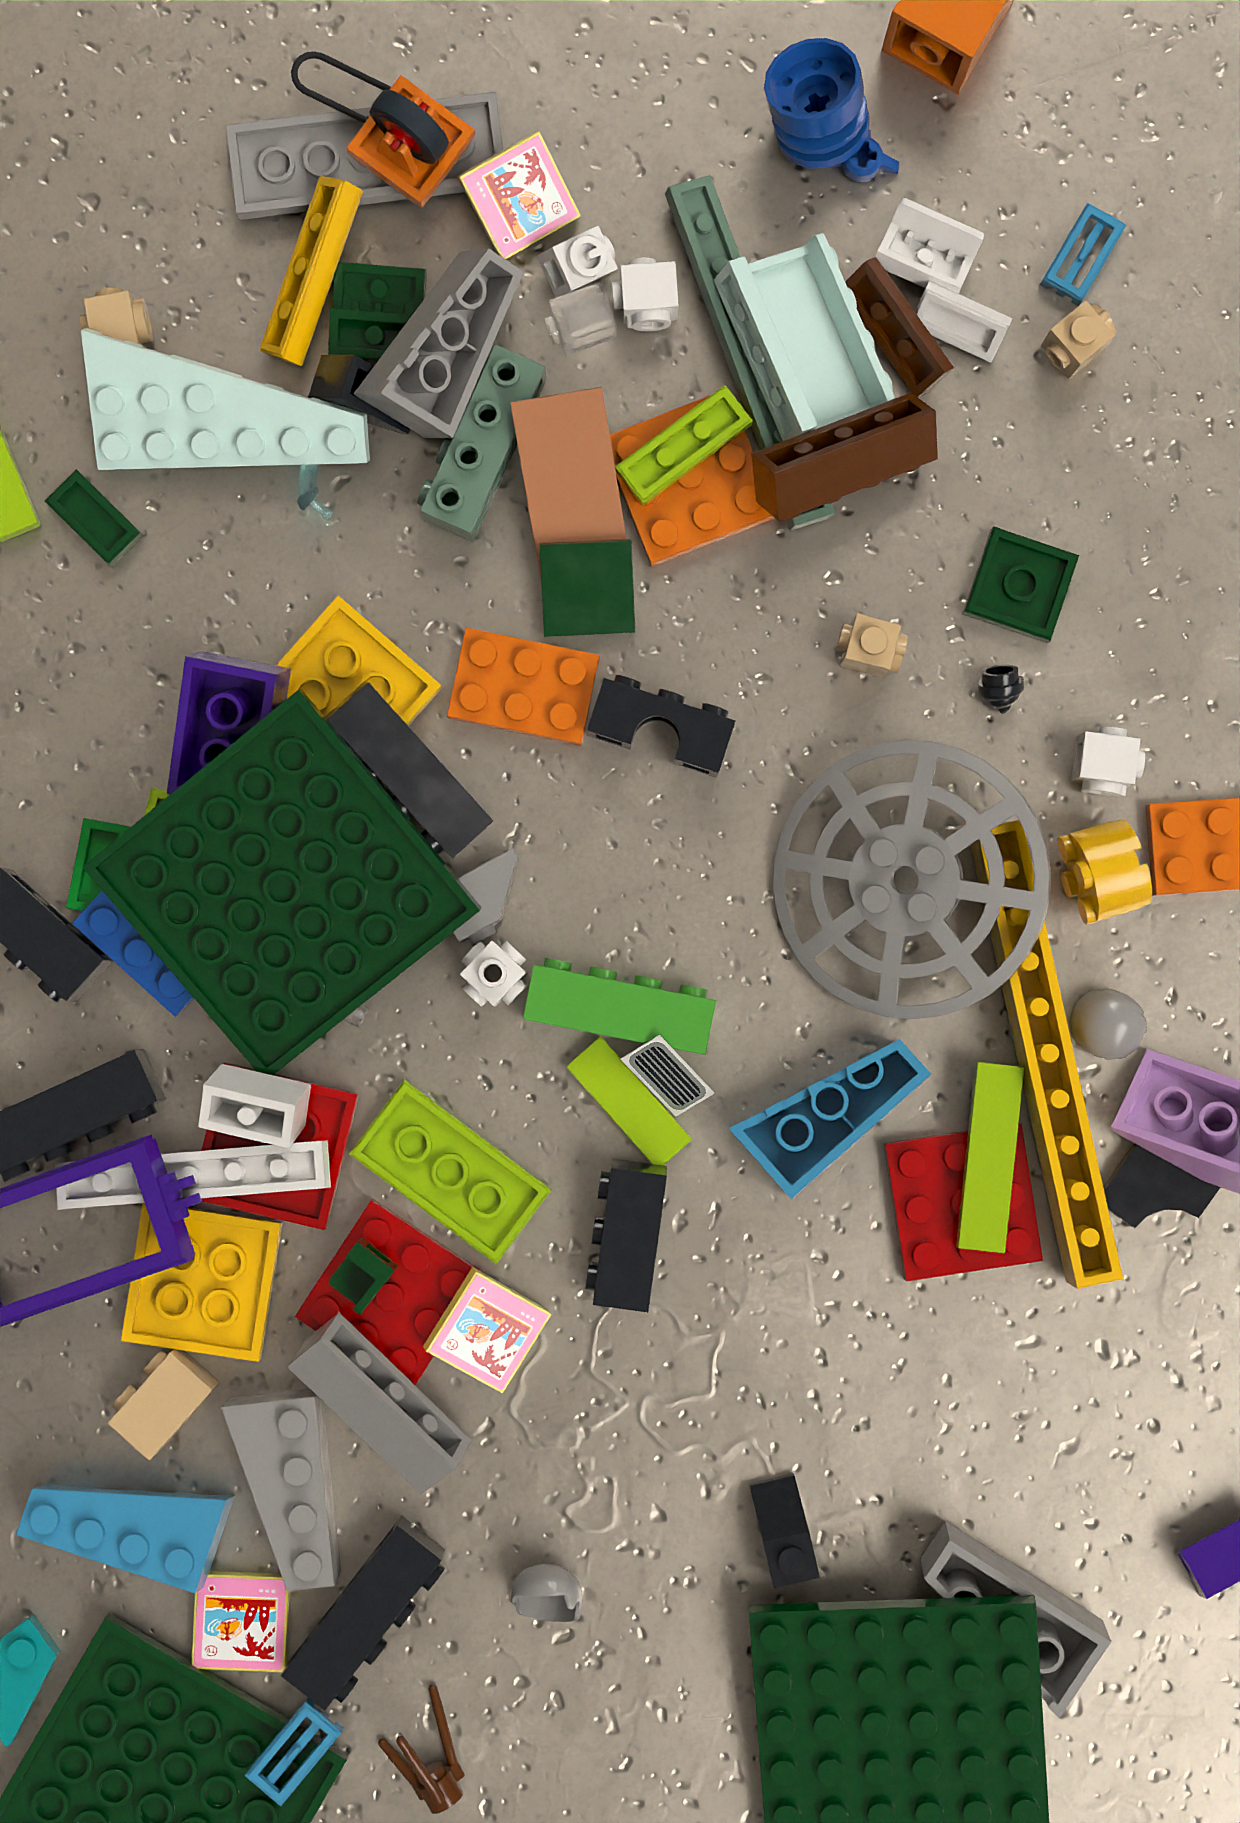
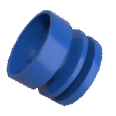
M814 38L792 44L774 58L766 71L764 91L781 152L792 163L806 168H828L845 162L859 151L869 133L870 116L867 109V100L864 95L861 68L856 55L841 42L828 38Z

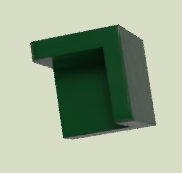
M362 1237L331 1276L329 1284L356 1305L353 1310L361 1315L399 1265Z

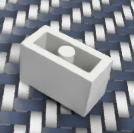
M221 1064L204 1083L198 1127L290 1148L306 1124L311 1084Z

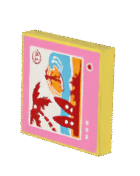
M538 131L457 176L496 253L504 259L511 257L581 216Z
M472 1267L423 1347L426 1352L503 1393L552 1314L548 1309Z
M228 1571L209 1572L204 1587L195 1593L192 1665L194 1667L213 1670L283 1672L287 1664L290 1591H287L281 1574Z

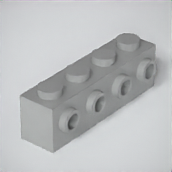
M340 1313L336 1314L306 1338L287 1365L304 1384L420 1495L456 1470L472 1441Z

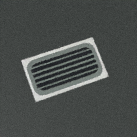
M661 1035L656 1036L621 1058L625 1065L675 1117L715 1094Z

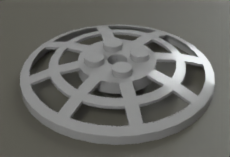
M901 740L876 744L854 752L830 766L807 787L793 806L781 831L774 858L773 889L776 911L784 936L799 962L819 984L837 998L860 1010L884 1017L903 1019L938 1017L967 1008L991 995L1015 974L1030 955L1042 931L1050 901L1051 869L1048 847L1039 821L1025 797L1005 775L985 760L962 749L932 741ZM899 754L919 755L913 782L883 784L858 795L844 774L857 765L879 757ZM942 758L953 761L975 772L991 784L1004 799L982 814H979L974 807L959 796L941 787L932 785L937 759ZM829 785L841 803L842 808L834 814L823 829L813 855L790 851L789 847L792 836L803 813L815 797ZM909 796L904 824L890 825L880 829L866 808L868 805L886 798ZM928 800H934L949 807L961 816L967 824L946 839L938 832L923 826ZM1015 814L1023 826L1031 849L1034 870L1033 891L1004 887L1003 858L997 840L991 830ZM851 819L865 841L856 851L852 862L828 858V851L835 836L843 825ZM978 839L983 846L988 862L989 884L963 880L962 865L957 854ZM904 866L912 868L918 876L916 888L908 894L900 892L894 884L895 873ZM786 869L810 873L812 903L823 929L805 943L801 942L796 933L788 910L785 889ZM824 876L849 880V889L854 905L836 919L832 918L825 899ZM960 899L986 903L976 927L961 943L946 920L954 912ZM1001 906L1030 910L1026 926L1015 948L1001 966L988 977L971 956V953L981 945L990 933L999 915ZM866 920L874 928L886 933L883 959H877L861 951L845 935ZM930 932L945 952L943 956L927 962L901 964L905 936ZM834 944L840 952L854 963L871 972L881 974L878 1001L863 997L845 988L824 972L814 959ZM954 965L972 987L959 996L937 1003L913 1006L897 1005L900 978L929 976L945 971Z

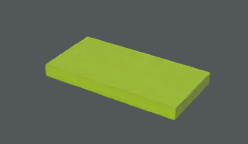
M406 1079L401 1083L349 1153V1155L495 1264L499 1262L552 1190Z

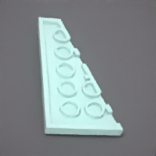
M85 328L81 330L98 470L367 463L370 461L366 413L314 397L307 398L268 383L262 384L242 378V375L177 355L170 356L131 341L111 338L92 329Z

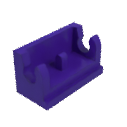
M1240 1519L1179 1550L1178 1556L1199 1596L1208 1599L1240 1582Z

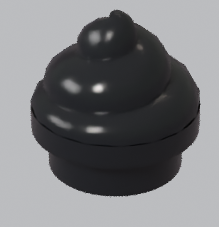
M1014 665L987 667L981 671L982 679L978 681L979 695L984 700L989 701L991 707L998 709L1001 714H1005L1009 711L1011 705L1018 700L1020 693L1024 690V678L1019 676L1018 667Z

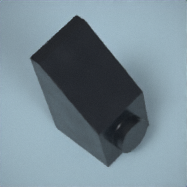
M321 355L308 398L314 397L366 413L368 424L409 435L410 429L354 395V392L374 365L356 355Z
M794 1473L749 1484L774 1589L820 1578Z

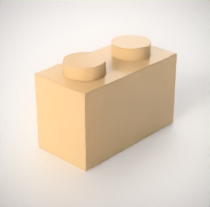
M174 1349L169 1355L161 1350L144 1368L143 1372L149 1376L137 1390L130 1385L112 1405L117 1413L108 1424L149 1461L163 1448L220 1383L183 1350Z

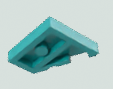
M34 1613L0 1638V1740L5 1747L9 1746L16 1739L26 1715L34 1704L47 1674L51 1671L60 1653V1649Z

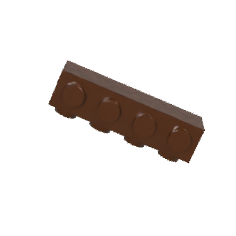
M909 393L752 453L756 502L777 521L793 519L802 512L823 504L834 503L843 496L864 488L875 487L881 481L902 473L913 472L920 466L937 460L936 411L917 396Z

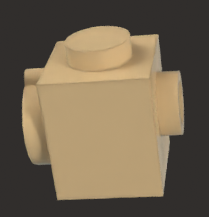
M120 288L101 289L96 292V296L83 298L86 314L79 317L81 330L85 328L92 329L111 338L141 344L144 348H146L145 343L153 342L151 320L144 298L135 300L129 290L123 291Z
M1084 301L1049 331L1041 347L1045 350L1050 362L1057 369L1062 370L1070 380L1107 348L1116 335V328L1108 311L1103 310L1097 304H1089L1087 301Z
M857 613L851 625L843 624L836 650L843 652L840 666L882 678L888 672L898 674L906 651L908 635L900 633L902 625Z

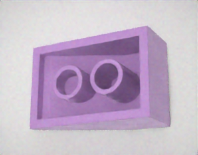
M1146 1049L1111 1126L1112 1131L1205 1182L1240 1194V1080Z

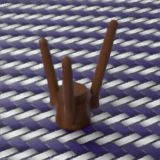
M431 1684L428 1690L447 1766L444 1767L441 1761H437L425 1767L404 1736H398L396 1742L411 1767L385 1738L379 1739L378 1745L413 1787L419 1800L425 1801L432 1814H438L449 1809L461 1799L464 1792L458 1781L465 1774L457 1761L438 1688L435 1684Z

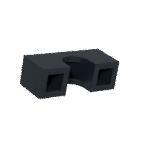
M616 675L614 681L607 678L603 679L587 728V736L630 750L637 731L643 725L654 721L663 722L672 727L678 736L679 747L674 764L717 778L736 720L727 718L729 711L707 703H703L701 709L683 704L685 697L669 690L659 689L657 695L640 690L642 683L626 676Z

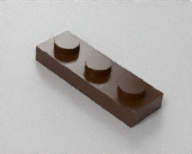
M877 257L866 260L845 283L854 293L857 304L856 309L864 326L871 333L873 339L912 394L921 397L954 369V366Z

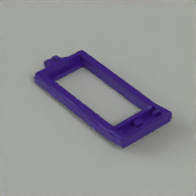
M148 1135L0 1188V1208L131 1162L161 1251L6 1305H3L0 1299V1327L194 1260L193 1254H195L183 1218L190 1216L187 1207L202 1202L199 1193L184 1198L181 1191L183 1188L196 1184L194 1176L191 1175L177 1180L175 1171L167 1173L156 1138L153 1139L152 1135Z

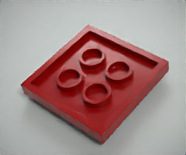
M227 1062L222 1063V1064H226V1065H230V1066H234V1067H239V1068H243V1069H247V1070L256 1071L255 1069L248 1068V1067H244V1066H239V1065H235V1064H231V1063H227ZM274 1074L273 1076L311 1084L306 1124L293 1143L328 1140L331 1188L201 1199L203 1202L326 1230L359 1094ZM206 1129L201 1151L272 1144Z
M1018 1123L1005 1253L956 1247L968 1130L883 1143L903 1275L906 1282L1043 1261L1022 1123Z
M372 1199L294 1317L316 1331L336 1314L340 1313L416 1385L434 1357L426 1352L423 1345L471 1268L474 1267L479 1271L481 1270ZM363 1237L399 1266L362 1314L359 1315L353 1310L356 1305L329 1284V1279L345 1260L346 1255L357 1241Z

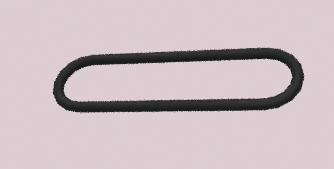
M316 51L305 52L298 56L291 69L292 82L300 92L362 123H365L368 117L302 85L298 79L300 65L308 59H319L383 91L390 90L391 86Z

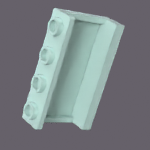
M824 233L814 235L802 247L749 264L745 256L728 261L714 279V283L783 441L895 399L892 381L879 362L874 350L873 337L863 325L856 309L857 304L854 293L847 287L838 267L837 254L829 246Z

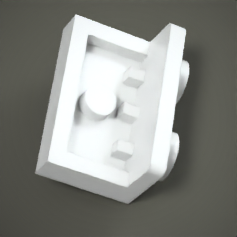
M902 198L875 257H877L884 269L892 274L924 288L931 281L959 294L984 239V233L907 198Z

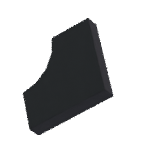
M1135 1143L1103 1186L1108 1210L1133 1228L1137 1227L1147 1216L1163 1210H1182L1199 1218L1221 1188L1195 1177Z

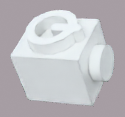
M599 226L570 238L537 256L556 299L618 269L614 261L615 251L613 245L605 235H602Z
M643 257L631 260L629 265H620V281H612L614 310L622 309L623 324H627L628 328H633L637 331H658L670 327L671 321L678 319L679 304L675 261L656 263V260L653 258Z
M1100 727L1099 733L1085 731L1078 735L1075 742L1071 782L1082 783L1081 791L1084 793L1102 796H1126L1127 787L1134 785L1136 778L1140 779L1144 771L1145 752L1139 751L1141 738L1127 737L1128 730L1117 727Z

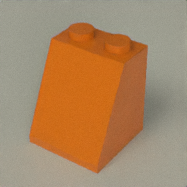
M901 0L892 10L881 51L959 95L1014 0Z

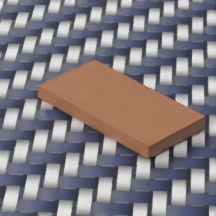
M602 387L510 402L540 578L539 543L627 539Z

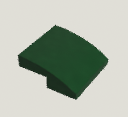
M339 262L334 274L333 308H330L328 355H356L360 358L380 359L425 299L427 269Z

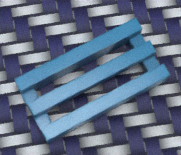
M1087 202L1040 285L1047 289L1049 286L1057 290V295L1061 297L1066 295L1072 299L1071 303L1079 306L1121 236L1126 224ZM1091 217L1097 223L1064 279L1057 277L1056 273L1087 220ZM1106 226L1113 231L1078 289L1071 285Z
M309 1698L303 1702L245 1774L251 1782L280 1806L339 1737L344 1728L338 1722L334 1724L328 1719L329 1715L324 1710L319 1711L315 1708V1703ZM307 1716L312 1721L265 1778L260 1773ZM321 1728L327 1734L279 1790L274 1783Z

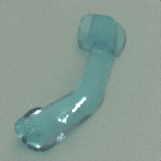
M320 464L300 465L297 497L299 508L303 511L310 505L325 520H329L334 514L333 511L315 499L319 492L317 476Z

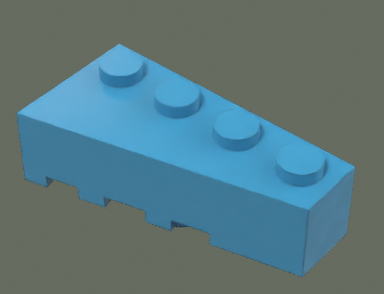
M899 1039L837 1073L810 1085L791 1097L766 1108L747 1120L730 1127L729 1130L790 1199H793L931 1076V1073Z
M45 1484L32 1488L16 1535L196 1593L205 1585L235 1495H204L184 1492L170 1493Z

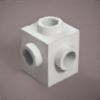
M491 941L487 946L479 942L461 961L466 968L460 975L468 981L462 989L481 1007L487 1001L493 1006H497L501 1001L509 1006L527 987L521 981L528 974L521 967L526 959L507 941L501 947L494 941ZM491 964H496L501 968L502 975L497 982H489L484 976L486 967Z

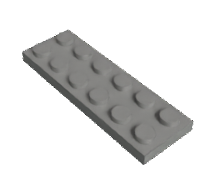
M496 92L434 99L474 128L475 137L432 196L465 192L457 176L503 150ZM371 107L351 109L368 118L370 117L369 111ZM335 111L226 125L235 207L239 220L307 212L320 176L345 180L362 189L363 194L359 205L406 200L408 198L347 154V146L364 123L342 112Z

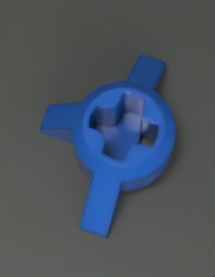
M869 129L868 136L860 150L845 162L834 166L841 167L844 174L853 181L867 182L873 179L878 172L898 174L899 161L883 153L879 143L871 138V130Z

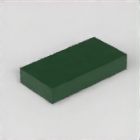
M77 469L44 501L111 567L144 536Z

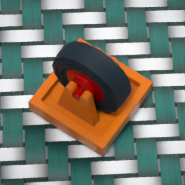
M400 75L390 90L382 91L376 98L369 111L370 117L346 149L349 156L422 209L474 139L475 129Z

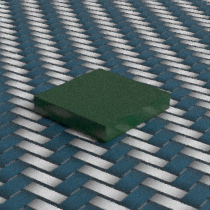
M993 526L988 535L962 614L1049 643L1079 555Z
M631 539L539 543L544 637L635 633Z

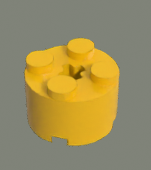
M1125 819L1109 821L1057 838L1060 855L1067 867V871L1060 874L1061 883L1069 899L1077 898L1079 914L1085 925L1132 912L1151 903L1152 883L1147 863L1139 864L1135 850L1142 849L1132 826Z

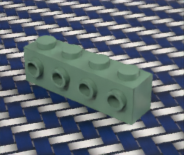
M498 345L494 346L490 357L486 359L477 380L476 388L469 399L453 439L445 438L439 449L436 463L440 464L434 481L427 479L420 491L417 504L422 506L420 512L425 522L474 542L517 446L510 402L539 397L547 380L545 366Z

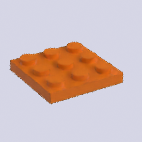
M709 396L610 434L615 466ZM745 431L644 506L640 504L616 472L618 486L651 567L775 519L756 502L751 454L754 452Z

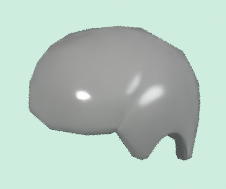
M1108 988L1088 991L1075 1003L1070 1016L1072 1036L1075 1042L1092 1055L1104 1058L1105 1060L1126 1058L1140 1047L1147 1031V1022L1143 1015L1144 1011L1136 1001L1127 994Z
M548 1563L537 1564L525 1568L514 1579L511 1603H516V1612L518 1614L551 1622L577 1621L580 1618L581 1586L577 1578L562 1566Z

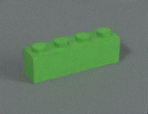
M545 958L544 966L533 965L523 1020L641 1043H647L656 1036L661 1035L673 1049L706 1055L716 1000L706 998L708 989L681 984L679 993L661 990L662 980L636 975L634 984L616 981V971L590 967L589 975L571 972L572 963Z

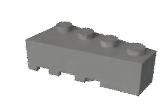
M489 248L459 252L354 392V395L424 438H453L523 275V271Z
M311 1389L230 1397L221 1406L287 1591L335 1586L341 1573L323 1401Z
M945 1521L920 1558L924 1579L942 1598L1035 1595L1042 1699L1060 1719L1111 1643L1103 1620Z

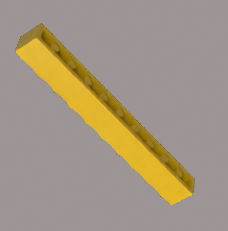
M1019 820L1002 823L991 831L997 840L1003 858L1004 887L1033 891L1034 870L1023 826ZM978 839L971 844L979 883L989 884L988 862L983 846ZM1001 906L999 915L990 931L997 968L1001 966L1015 948L1026 926L1030 910ZM1044 921L1042 931L1030 955L1015 974L1002 985V991L1019 1067H1024L1023 1087L1065 1279L1068 1284L1079 1289L1122 1280L1123 1275Z

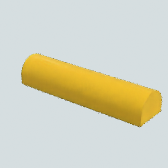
M325 176L319 177L260 346L261 352L302 367L363 194V190L345 180Z

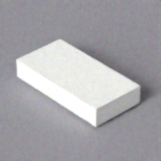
M931 281L928 282L915 311L933 337L990 363L1012 321V318Z

